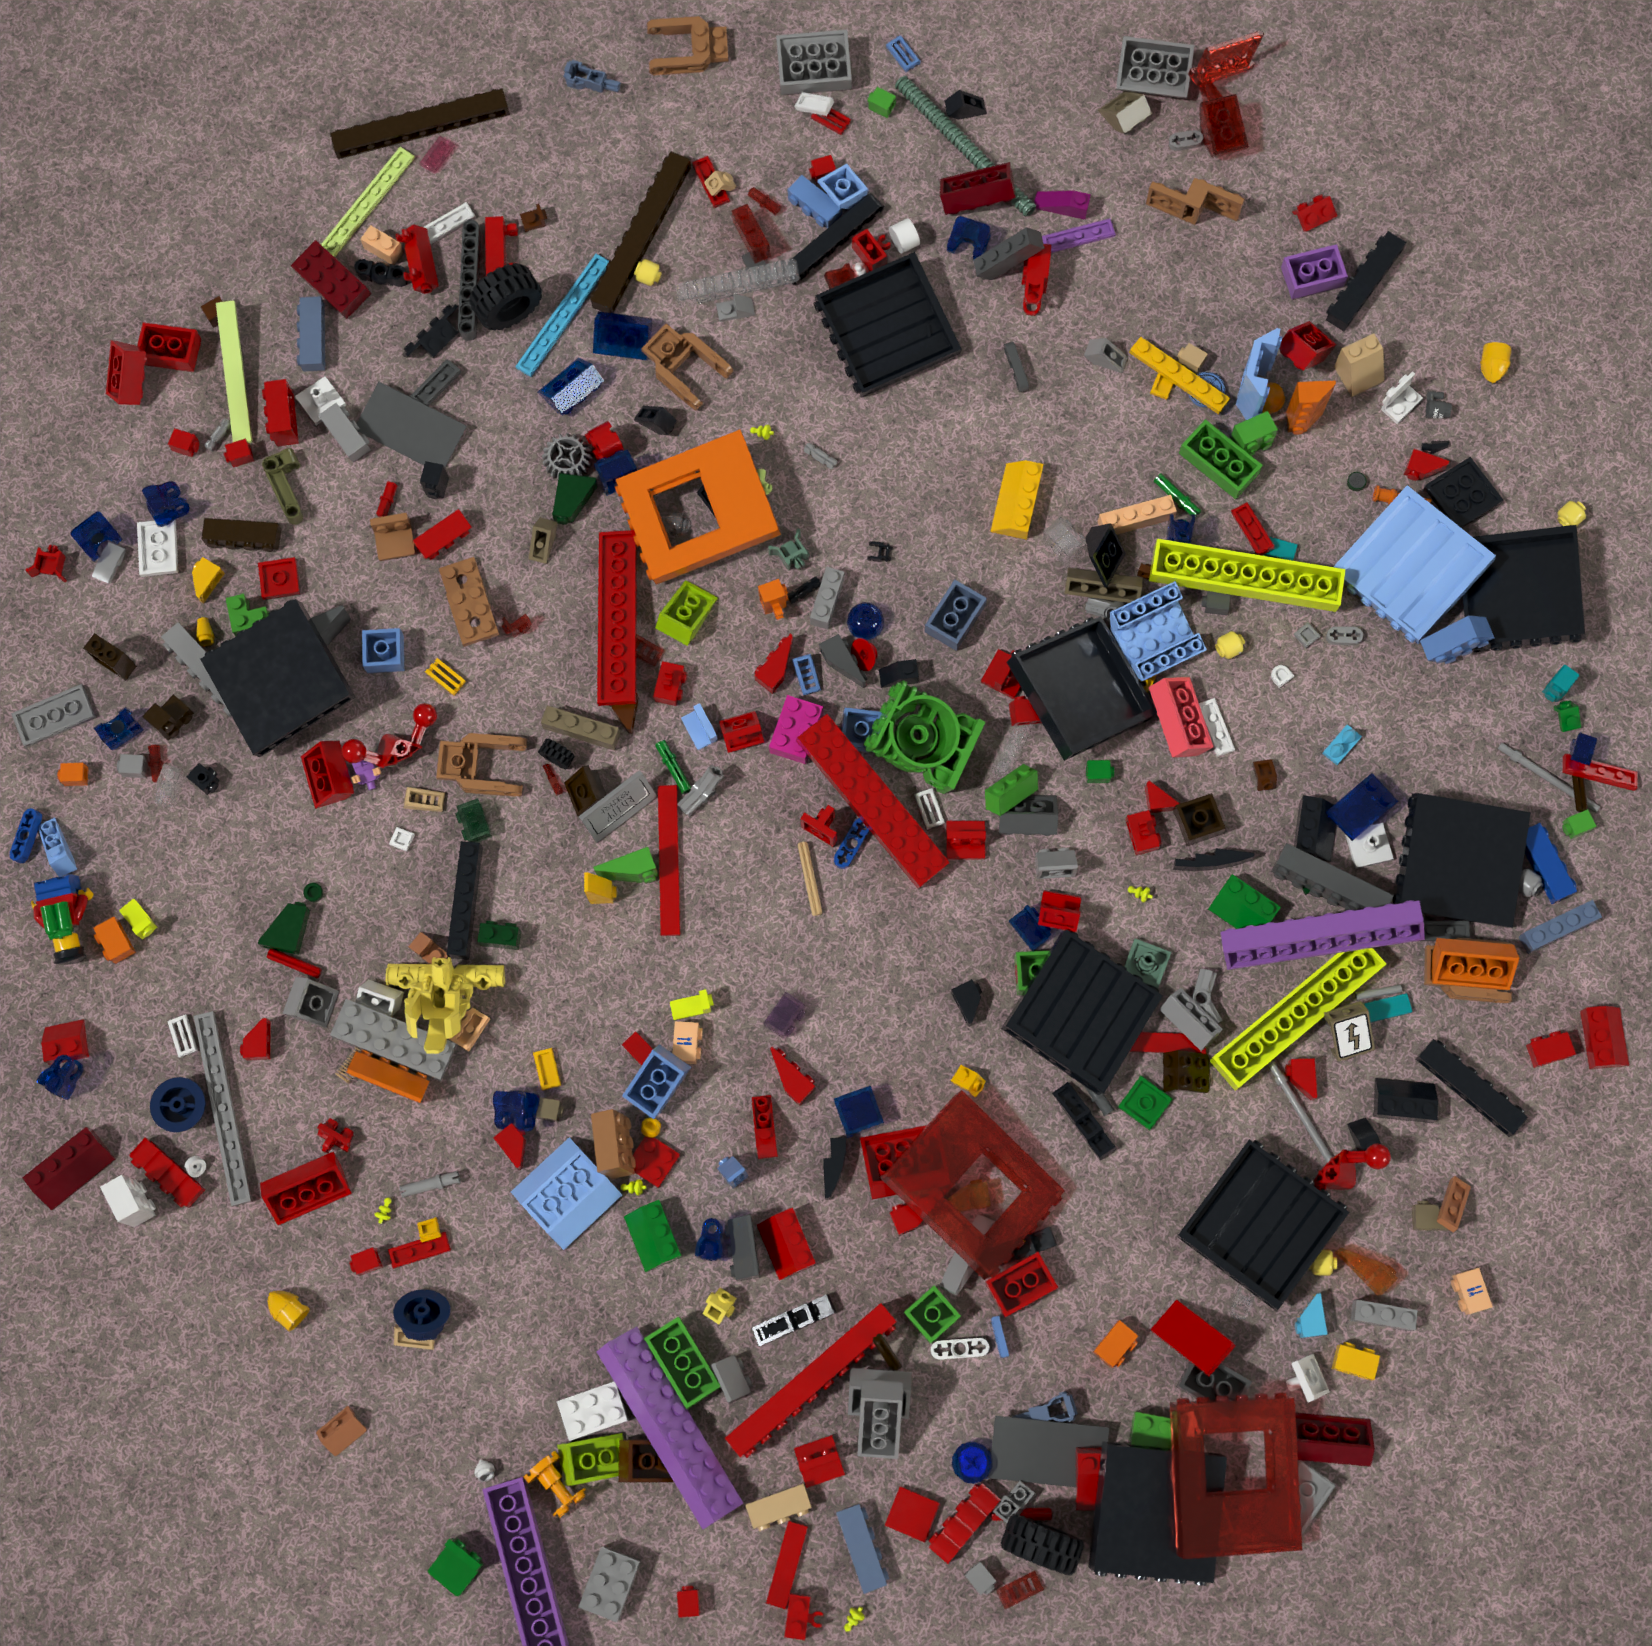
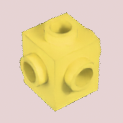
M719 1288L715 1294L711 1292L707 1298V1306L703 1314L720 1325L726 1316L729 1318L734 1312L735 1307L733 1304L737 1298Z

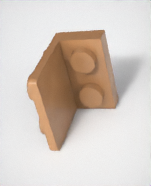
M407 512L370 519V525L375 534L379 561L415 555L411 521Z

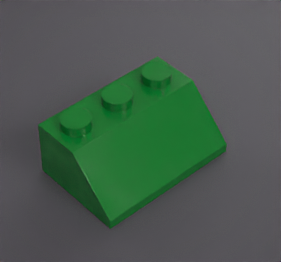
M1232 874L1208 910L1234 928L1241 929L1249 925L1260 926L1271 922L1281 907Z
M660 1200L644 1205L624 1216L645 1273L682 1258Z

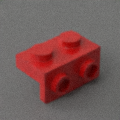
M1317 195L1312 198V202H1303L1297 205V209L1292 211L1293 215L1298 216L1304 232L1337 217L1330 196Z

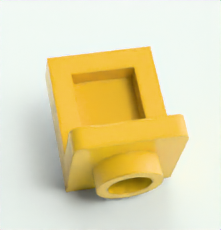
M960 1065L951 1079L953 1084L968 1091L974 1097H977L986 1083L978 1073L963 1065Z

